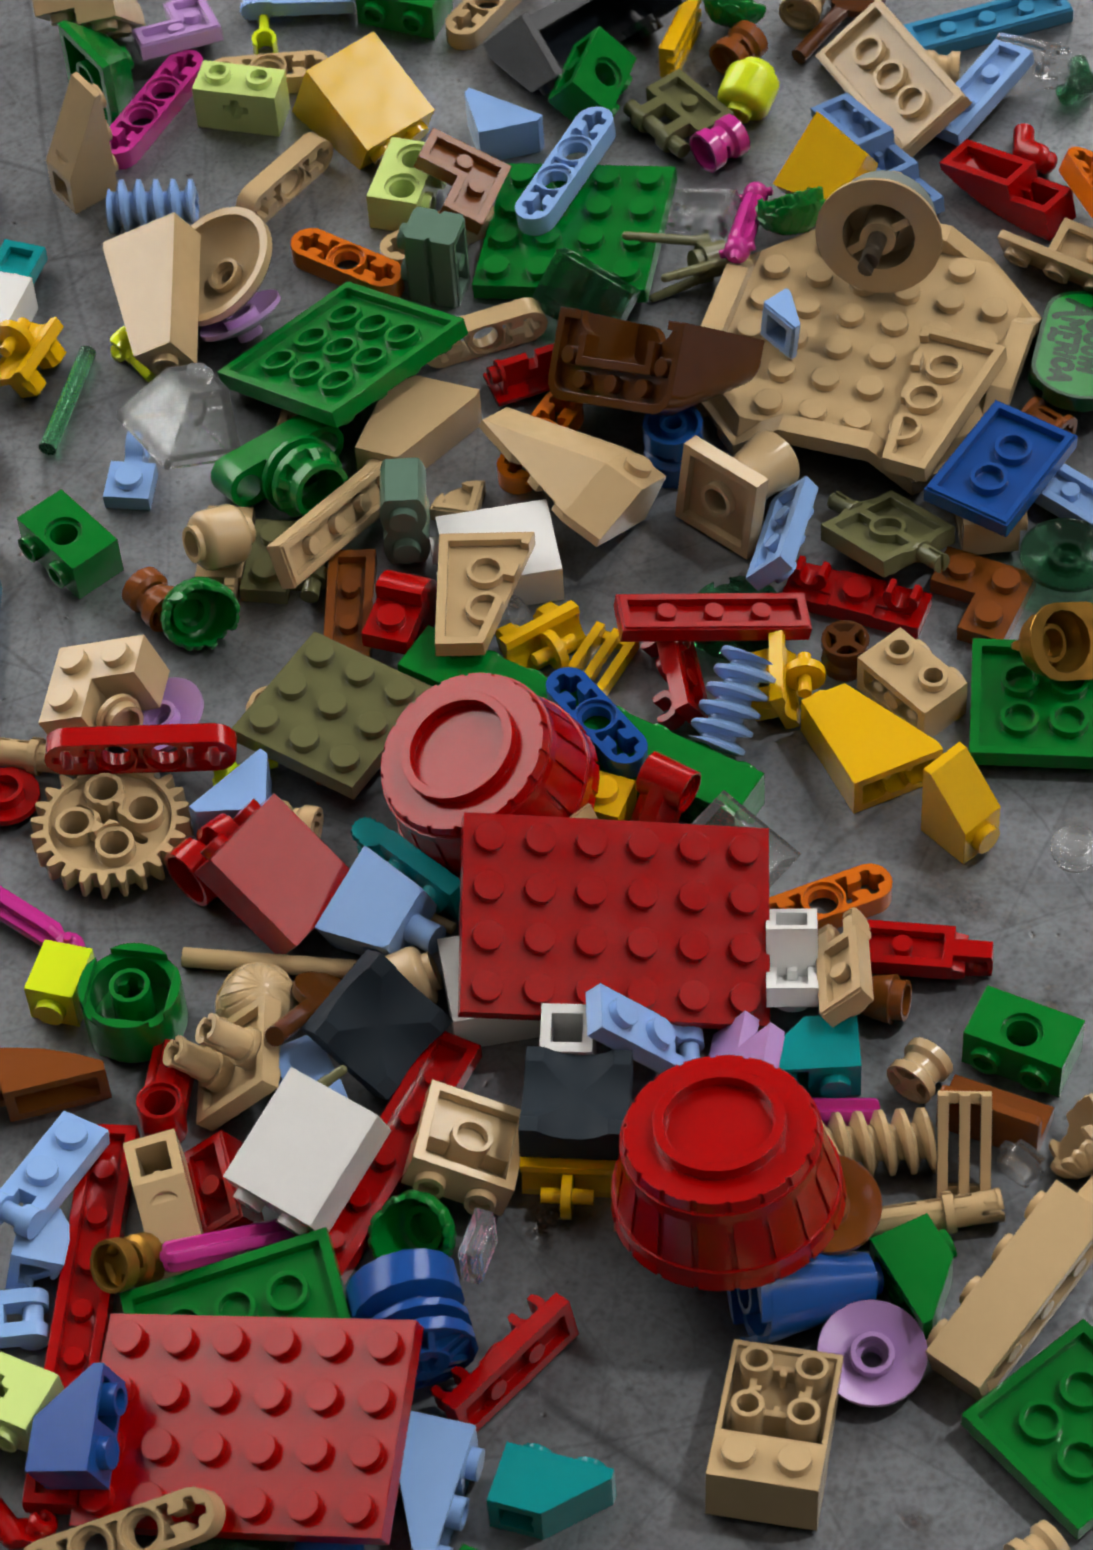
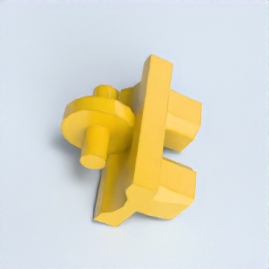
M20 317L18 321L4 320L0 323V354L2 355L0 359V387L10 385L21 398L33 397L41 393L47 383L36 368L38 365L42 370L54 368L67 353L57 339V336L64 327L57 317L50 318L45 324H36L24 317Z
M572 600L560 606L550 601L536 609L533 615L534 620L520 627L510 622L498 628L495 635L503 657L527 669L539 670L549 664L556 670L568 667L570 664L568 654L577 650L586 637L579 620V606Z
M782 630L768 633L769 648L751 652L773 664L767 665L765 670L776 681L775 684L759 687L769 697L767 702L752 701L750 706L761 715L760 720L756 721L779 717L787 730L800 726L799 697H810L813 690L820 688L825 683L826 669L820 661L813 659L809 652L804 651L796 655V653L789 651L785 647V634Z
M520 1157L519 1167L522 1174V1194L540 1195V1203L560 1204V1218L572 1220L574 1205H594V1197L612 1198V1176L616 1160Z

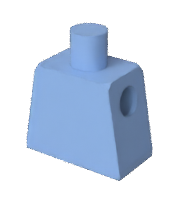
M365 846L314 927L331 946L361 956L367 949L380 952L386 956L409 946H415L425 952L428 951L430 954H434L438 951L437 939L445 938L446 928L431 920L436 912L437 905L425 890Z

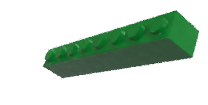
M430 625L426 627L397 664L398 671L430 686H438L444 680L463 674L468 676V673H491L513 678L525 684L536 695L547 699L546 681L548 677L536 669H527L511 662L495 651L487 650L485 655L436 656L435 628ZM577 691L570 694L576 699V706H578ZM617 706L646 738L648 756L654 751H658L701 773V784L697 795L688 809L681 813L679 820L688 824L748 827L765 804V773L757 770L747 762L729 758L714 751L704 743H695L671 732L661 724H652L629 714L624 708ZM592 716L586 719L583 724L590 729L597 730L605 728L609 725L610 721L603 716ZM616 739L615 742L617 745V755H619L624 752L618 746ZM634 752L627 755L631 757L634 755ZM597 761L596 763L599 765V770L607 772V770Z

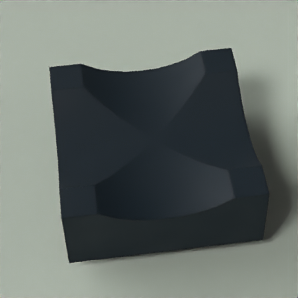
M367 949L302 1026L301 1030L337 1063L345 1065L348 1069L347 1072L371 1094L388 1100L400 1086L404 1076L417 1058L434 1040L444 1033L454 1020L412 985L382 953Z
M527 1046L523 1098L518 1127L520 1157L617 1161L622 1122L631 1106L633 1084L632 1050H612L595 1055H571L553 1051L546 1047Z

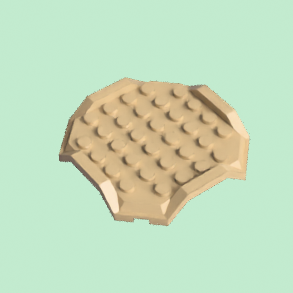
M940 223L943 236L942 249L931 273L915 286L892 293L865 291L839 278L823 260L817 246L816 230L814 229L753 253L743 263L735 264L730 262L726 264L701 326L765 340L761 364L755 377L748 383L700 403L696 407L703 417L709 416L717 427L718 438L732 457L741 450L756 432L763 430L771 431L781 436L792 446L868 461L913 496L924 491V488L948 460L949 455L953 454L995 400L1010 406L1032 340L1039 333L1042 317L997 262L951 225ZM786 288L792 294L801 324L797 356L792 360L760 335L764 301ZM922 325L1006 346V363L927 482L884 471L882 455L894 416L899 413L901 393L904 384L908 383L911 374L910 364L914 351H918L919 335Z

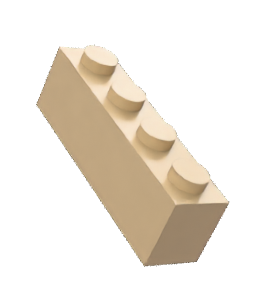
M1057 1179L1046 1193L1039 1191L1032 1198L1024 1213L1026 1220L1014 1235L1008 1233L999 1241L992 1254V1261L994 1262L982 1277L976 1275L967 1283L959 1298V1303L961 1304L949 1321L945 1318L941 1319L927 1338L928 1348L925 1352L931 1368L977 1401L1005 1380L1093 1263V1203Z

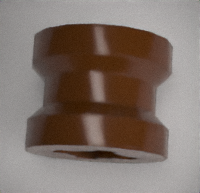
M841 620L833 622L823 631L821 638L823 650L821 663L825 666L826 674L830 678L845 682L857 680V657L869 649L870 643L868 631L861 624L854 621Z

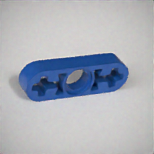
M564 667L552 672L546 681L547 699L559 705L581 724L595 747L598 762L608 773L629 779L637 777L648 757V744L644 735L585 672L574 667ZM577 691L578 706H576V699L570 694ZM592 716H603L610 721L609 725L605 728L597 730L590 729L583 724L586 719ZM616 739L618 746L624 752L619 755H617V745L615 742ZM634 752V755L631 757L627 755Z

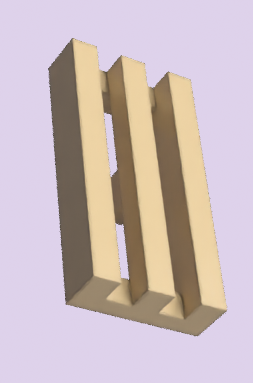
M938 1091L937 1198L940 1197L939 1193L951 1190L952 1195L991 1190L992 1091ZM949 1103H959L958 1183H948ZM971 1104H980L979 1183H969Z

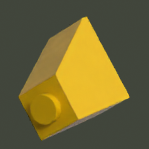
M846 683L828 690H819L810 697L801 700V732L853 814L923 787V769L943 754V748L938 741Z

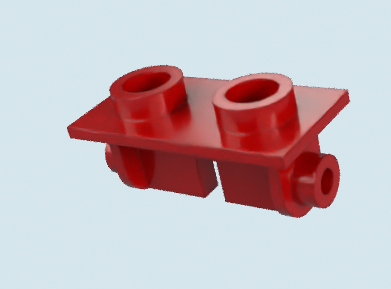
M554 343L534 349L533 358L529 359L524 352L503 360H494L493 366L486 368L483 378L499 407L550 391L548 374Z

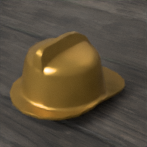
M1086 601L1057 602L1042 606L1036 614L1031 615L1023 624L1019 639L1011 643V649L1020 651L1025 665L1032 672L1046 676L1048 679L1056 681L1092 680L1093 603Z

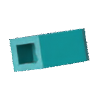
M821 1015L804 1016L784 1035L785 1039L779 1068L794 1077L811 1097L844 1098L850 1095H861L862 1064L857 1016L849 1017L835 1027L829 1025Z
M507 1441L486 1500L489 1524L491 1527L545 1540L614 1505L617 1495L615 1469L607 1467L603 1462L592 1457L582 1456L575 1459L555 1454L540 1444L526 1443L519 1445Z

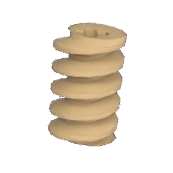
M925 1107L916 1108L912 1123H910L904 1108L895 1109L891 1124L888 1123L882 1109L874 1110L869 1125H867L861 1111L852 1112L848 1126H846L840 1112L831 1113L826 1128L841 1155L849 1157L858 1163L862 1162L873 1177L875 1176L879 1161H884L890 1176H896L900 1160L906 1161L911 1175L917 1174L921 1159H927L932 1173H936L935 1131Z

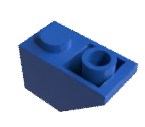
M93 1363L33 1417L25 1472L48 1490L109 1489L112 1470L117 1467L120 1455L117 1440L120 1416L125 1413L128 1403L125 1381L104 1363Z

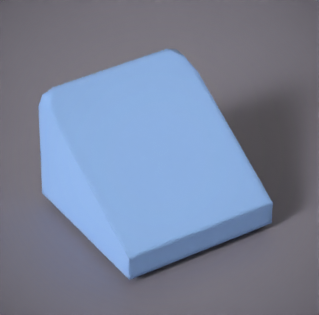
M786 288L764 301L760 335L792 360L797 356L801 324L792 294Z

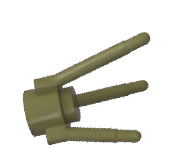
M631 231L622 233L624 240L694 246V250H690L687 255L688 266L662 274L661 280L669 282L689 276L692 277L652 293L649 296L651 302L668 298L699 284L713 282L714 277L722 276L726 264L730 263L727 258L721 259L719 255V250L724 249L726 241L717 240L711 242L708 233L695 236Z

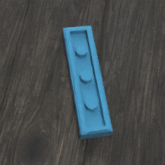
M995 0L904 24V27L925 50H935L939 55H948L951 51H964L990 44L997 36L1009 39L1073 22L1074 10L1068 0Z

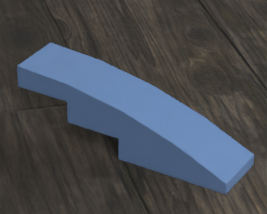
M846 92L810 108L812 117L816 112H819L878 163L876 171H898L912 178L929 194L936 214L945 211L944 196L920 178L918 162L895 144L893 129Z

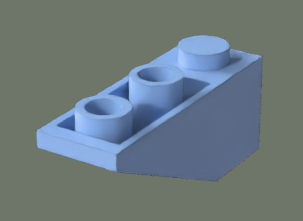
M411 1411L399 1483L412 1550H454L453 1547H449L454 1530H463L468 1516L470 1501L468 1497H465L469 1482L470 1480L475 1482L479 1480L485 1460V1449L478 1447L476 1425Z

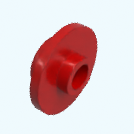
M15 767L0 768V826H9L30 817L36 810L35 803L41 799L39 784L35 777L26 772V770Z

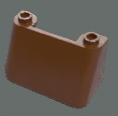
M560 307L548 374V385L552 395L559 400L665 417L673 416L751 381L760 368L765 340L677 321H669L667 330L672 331V333L666 339L663 331L656 326L594 314L576 308Z

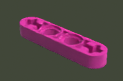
M187 49L169 55L109 126L113 135L112 140H110L111 151L118 163L119 170L134 166L193 96L192 87L203 63V57L199 52ZM164 92L174 94L167 99L154 98L157 94ZM147 118L152 120L149 124L142 126L132 124L138 119Z

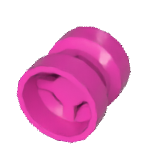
M727 114L716 120L713 128H702L692 134L690 137V147L699 165L711 173L724 167L728 158H739L747 153L750 149V139L741 121L735 116Z

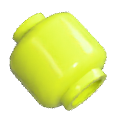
M746 57L745 59L733 62L728 67L719 87L717 98L734 112V116L742 124L748 123L749 120L760 121L769 114L778 94L780 82L774 68L768 62L758 57Z

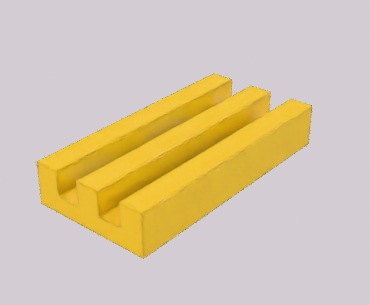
M687 0L679 6L659 46V73L661 78L677 69L682 70L702 29V22H699L702 12L701 9H698L701 0Z
M596 621L571 658L568 667L578 668L583 671L600 644L603 643L584 671L592 681H595L615 648L619 649V652L597 683V686L608 696L640 648L639 642H620L617 628H613L609 632L606 631L604 623Z

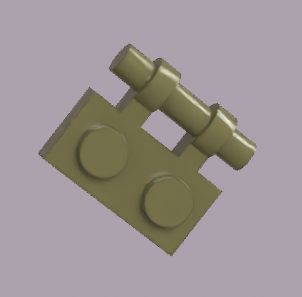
M681 69L675 70L646 87V100L648 102L640 105L636 100L632 99L623 108V112L631 118L632 126L641 133L648 132L655 138V144L665 153H673L679 159L686 157L690 151V145L683 139L702 128H713L714 122L724 115L731 114L734 116V112ZM666 116L672 122L665 125L659 119Z
M255 520L256 540L252 543V550L248 559H246L239 589L241 601L288 605L291 590L301 591L300 597L307 603L318 601L320 591L324 590L327 585L328 570L325 568L326 563L296 588L282 589L266 547L297 521Z

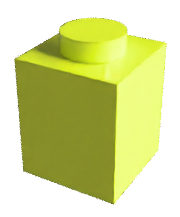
M44 940L24 987L33 1018H38L42 1022L51 1025L63 1023L80 1027L83 1013L78 997V982L86 965L95 958L93 949Z

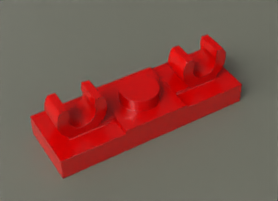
M802 555L796 560L797 567L789 576L782 593H804L808 612L838 620L854 621L862 626L890 633L901 627L914 639L919 638L931 609L933 594L923 592L921 585L915 584L914 588L910 589L898 586L897 579L891 578L887 583L884 580L845 570H834L829 562L824 561L822 566L807 563L806 556Z
M694 641L641 643V649L650 657L659 656L656 659V666L669 687V690H663L653 697V703L663 712L668 710L665 714L657 717L658 723L673 731L682 726L685 720L691 725L692 718H708L698 706L700 700L708 698Z
M557 1292L546 1302L540 1296L531 1294L527 1297V1301L533 1314L526 1320L520 1319L513 1313L508 1315L507 1318L512 1331L502 1341L496 1342L488 1349L485 1357L478 1362V1367L470 1374L466 1369L459 1366L451 1369L455 1384L458 1386L451 1392H446L437 1385L433 1386L431 1391L435 1403L440 1410L446 1413L447 1419L476 1425V1431L478 1432L579 1335L570 1301Z

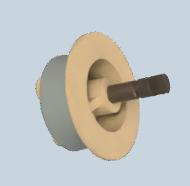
M871 171L839 187L826 199L816 221V242L825 263L843 281L865 291L892 293L915 286L924 280L934 269L942 249V229L929 194L915 180L898 171Z

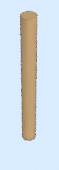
M184 947L181 956V965L187 968L233 971L244 964L263 962L282 968L288 975L297 976L304 972H321L343 979L358 961L356 959Z

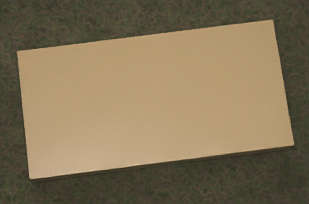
M875 0L815 55L848 94L893 129L895 144L911 157L917 154L972 104L967 96L881 0Z

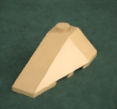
M508 407L482 419L479 425L483 433L509 462L522 465L530 474L527 483L535 492L544 490L555 502L551 509L555 515L596 547L645 520L666 478V475L656 469L648 458L633 452L631 449Z

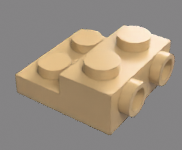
M432 1079L425 1095L417 1131L410 1145L401 1183L412 1186L413 1190L427 1192L437 1199L445 1197L463 1203L465 1210L469 1214L473 1215L475 1211L476 1217H488L492 1214L502 1217L514 1193L520 1168L518 1127L521 1109Z

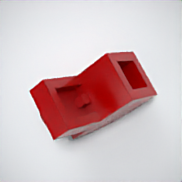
M385 570L375 584L377 598L362 630V643L366 647L406 654L428 625L434 627L437 581L428 577Z

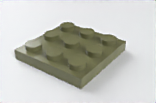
M314 631L231 729L237 735L238 744L255 752L261 748L267 753L269 759L354 800L380 769L382 752H385L384 745L392 727L397 724L396 720L411 702L414 703L419 695L432 686Z

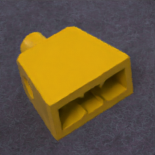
M816 112L773 184L785 194L804 191L807 187L817 188L821 186L824 191V199H827L844 184L851 182L862 174L876 171L878 163L826 117Z

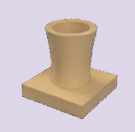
M763 430L756 432L741 450L732 457L695 435L686 441L683 446L675 516L747 560L754 554L762 530L766 499L785 490L799 479L800 467L794 450L778 434Z

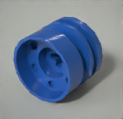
M426 1248L400 1250L369 1262L349 1279L345 1293L352 1319L417 1320L424 1327L414 1390L442 1383L453 1377L451 1369L455 1366L465 1369L474 1361L479 1349L468 1309L463 1305L465 1298L454 1260L444 1252Z

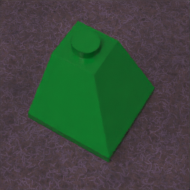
M63 20L57 23L68 82L70 81L71 74L78 72L90 84L94 83L101 89L107 102V106L104 108L105 119L110 126L130 103L134 91L131 72L134 69L133 59L124 46L119 47L107 34Z

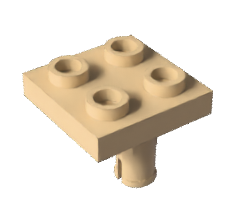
M264 993L226 1020L220 1018L215 1013H210L208 1018L204 1017L201 1019L196 1028L195 1040L200 1045L187 1040L181 1035L176 1036L175 1040H170L166 1045L163 1053L164 1065L169 1068H175L198 1080L197 1125L213 1132L278 1088L281 1076L279 1069L280 1046L270 1045L265 1039V1032L281 1018L280 1000Z

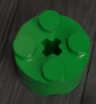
M143 943L120 944L110 948L111 954L103 957L98 962L96 957L91 960L79 978L78 997L87 1033L95 1052L100 1056L127 1063L150 1061L154 1046L162 1044L165 1039L175 1040L176 1036H183L188 1024V1008L181 976L177 967L168 960L167 954L161 949Z

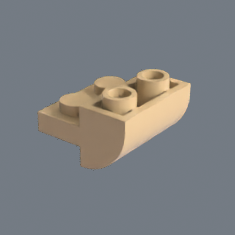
M32 0L35 17L50 21L52 26H58L57 23L66 20L107 34L111 39L131 36L132 29L145 26L143 12L137 0Z

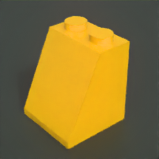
M374 31L307 69L292 110L300 121L318 136L330 141L333 148L359 170L373 162L375 165H380L391 137L417 141L423 139L430 130L428 126L435 111Z

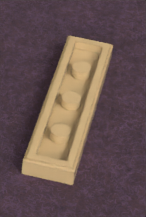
M382 461L366 464L266 546L282 589L296 588L380 517V467Z

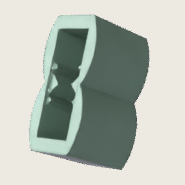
M418 457L384 459L380 467V521L384 527L383 546L384 553L392 564L425 562L430 554V503L427 497L426 469Z

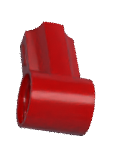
M658 751L651 753L643 763L636 779L635 789L640 794L630 821L678 823L681 813L688 809L697 795L701 784V773Z
M165 1039L162 1044L153 1046L145 1085L136 1097V1106L142 1137L175 1129L178 1140L181 1143L185 1140L188 1133L186 1115L194 1078L175 1068H169L164 1065L163 1053L168 1042L172 1040Z

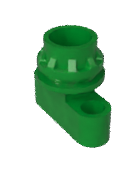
M296 415L219 458L212 468L211 482L218 491L240 507H250L267 499L276 509L287 513L291 517L302 518L348 480V476L338 458L344 445L343 434L339 428Z

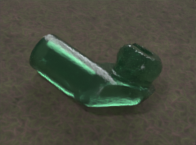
M1076 55L1069 59L1067 67L1070 76L1065 78V83L1058 85L1056 88V95L1064 106H1071L1075 101L1081 102L1093 94V72L1084 55Z

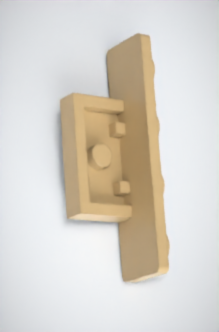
M1064 218L1049 247L1003 229L999 233L998 241L1004 257L1009 262L1022 268L1032 265L1042 269L1047 277L1058 283L1067 284L1068 281L1083 286L1084 291L1093 293V228Z

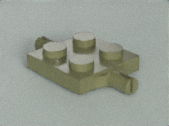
M892 490L874 499L861 502L850 499L840 491H836V494L833 492L827 500L828 508L839 513V515L821 524V540L883 578L895 574L915 562H922L937 573H941V570L945 571L948 567L950 557L939 550L955 543V526Z

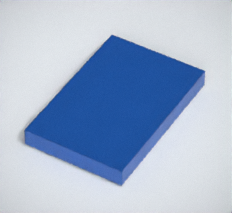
M995 400L924 488L923 500L1007 537L1077 448L1078 436Z

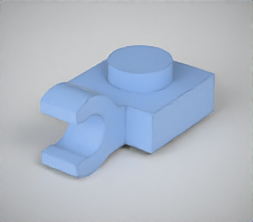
M128 430L125 441V461L110 462L103 493L105 508L151 511L158 471L156 463H148L150 446H145L146 431Z

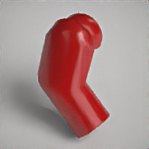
M0 1497V1543L6 1549L24 1550L26 1546L34 1541L57 1534L58 1520L52 1512L41 1509L39 1514L32 1512L29 1518H17Z

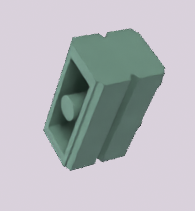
M418 206L413 209L408 222H403L398 231L397 247L404 250L405 253L400 275L403 281L408 282L411 301L426 304L436 302L437 306L456 309L461 305L470 284L465 218H463V214L447 211L438 213L436 209Z

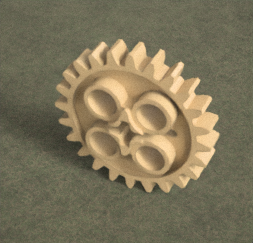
M160 772L100 773L77 775L78 777L74 779L61 774L59 775L61 789L45 788L47 801L35 803L38 816L30 820L33 830L31 840L40 867H47L51 880L61 877L64 889L67 891L79 882L82 896L85 897L94 887H100L103 899H107L112 887H118L124 897L128 896L129 884L136 883L141 889L147 890L146 877L152 875L159 880H164L163 865H166L165 855L183 842L186 837L193 834L189 802L185 799L183 787H175L174 778L171 774L160 777Z

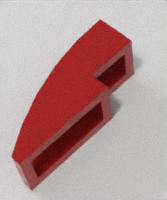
M966 139L939 162L940 169L976 201L1004 220L1038 237L1050 241L1056 235L1064 218L1070 220L1076 218L1071 188L1037 177L1036 165L1033 161Z

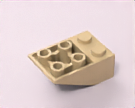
M734 1339L706 1470L705 1514L817 1531L826 1484L844 1355Z

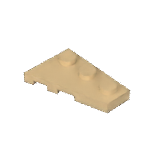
M535 532L439 534L435 623L436 656L485 655L534 549Z

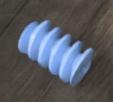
M188 178L184 191L179 190L176 179H170L167 191H162L158 179H153L150 191H145L141 179H136L133 191L127 190L124 179L118 180L115 191L111 192L110 188L107 190L106 218L110 234H118L122 224L125 231L128 232L137 228L139 223L142 226L173 212L189 225L199 220V197L192 178Z
M724 645L722 646L721 653L731 663L715 664L713 670L723 682H707L706 690L716 700L702 699L699 701V708L708 718H692L691 726L701 735L688 736L720 752L733 756H745L746 751L735 741L737 737H753L754 733L743 724L744 719L760 720L761 715L750 705L752 701L767 702L769 697L758 688L759 683L775 684L776 679L765 670L767 665H773L768 660L745 650Z

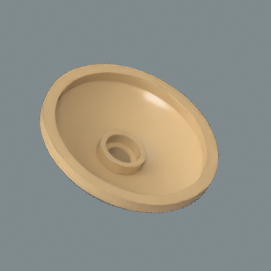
M226 207L203 216L191 225L201 235L198 327L217 323L239 311L258 291L268 272L272 255L271 233L267 224L256 213L247 208Z

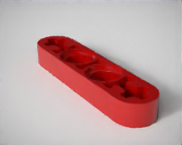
M218 723L65 727L56 729L47 736L44 762L50 770L63 775L218 771L232 766L236 761L237 735L229 726ZM158 745H171L177 748V750L163 752L156 750L154 747ZM117 746L123 747L128 751L125 753H111L106 751L105 748Z

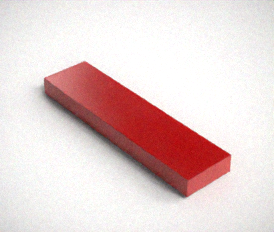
M804 593L616 594L613 605L620 642L768 640V633L779 630L784 632L785 640H809L812 632Z

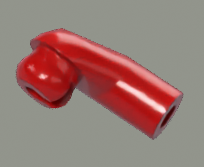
M1026 123L1015 126L1013 130L1012 154L1035 162L1036 171L1038 170L1042 174L1051 173L1057 165V155L1049 151V147L1035 141V129L1033 126Z

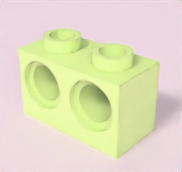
M391 137L366 195L370 228L397 231L403 222H408L413 209L418 206L436 209L438 190L444 189L447 183L414 168V164L425 142Z

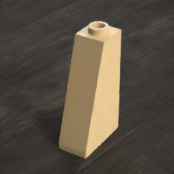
M175 212L103 242L104 255L133 356L160 379L197 365L201 235Z

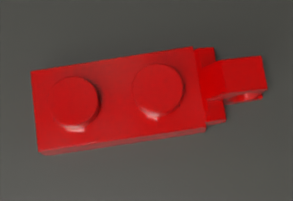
M867 919L871 932L869 947L872 974H898L899 976L952 980V978L964 979L965 975L992 976L994 961L993 941L969 940L968 935L956 932V926Z

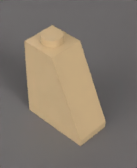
M418 375L407 378L388 391L383 399L377 402L355 446L357 471L369 462H383L384 459L418 457L424 464L425 469H427L479 427L482 420L479 389Z

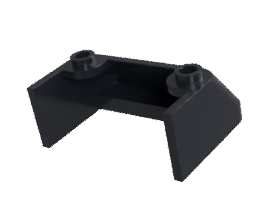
M557 0L532 15L527 11L482 45L490 59L529 92L533 93L540 90L541 94L545 96L552 92L559 75L563 72L562 69L573 46L595 28L600 26L619 43L636 33H639L641 39H644L663 27L660 21L661 18L687 0Z

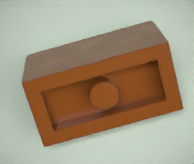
M956 1074L950 1086H941L939 1091H992V1146L1034 1160L1037 1159L1054 1119L1055 1107ZM949 1103V1131L959 1134V1103ZM971 1104L970 1138L980 1141V1104Z

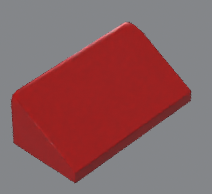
M223 1130L218 1131L184 1152L204 1234L264 1222L262 1211L257 1213L233 1198L237 1189L223 1177L243 1145L242 1141Z

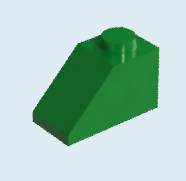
M926 1213L871 1238L869 1255L873 1262H878L881 1266L884 1278L883 1290L890 1302L904 1309L916 1320L927 1341L930 1332L940 1321L952 1285L953 1261L957 1258V1251L949 1233L945 1229L938 1230Z

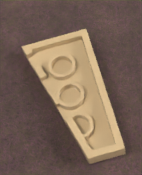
M922 325L919 335L918 351H914L910 364L911 374L908 383L904 384L899 413L894 416L882 455L884 471L927 482L1006 363V346Z

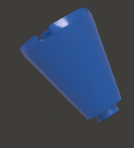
M853 1250L838 1255L820 1253L815 1258H811L810 1263L781 1280L777 1278L773 1283L745 1290L737 1288L735 1291H727L734 1325L744 1324L749 1335L739 1338L745 1341L770 1344L825 1324L836 1311L848 1304L861 1300H876L877 1295L883 1292L884 1278L880 1264L873 1262L867 1252Z

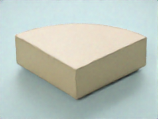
M466 481L462 483L461 488L450 491L445 495L444 493L438 495L430 507L431 520H435L437 516L480 510L486 494L485 481Z

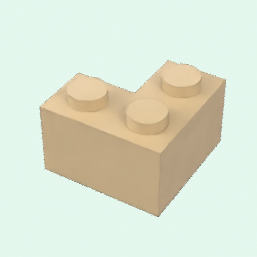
M144 634L59 648L38 723L47 735L56 729L65 727H96V716L102 704L110 697L121 693L134 697L139 702L141 711L160 708L170 670Z

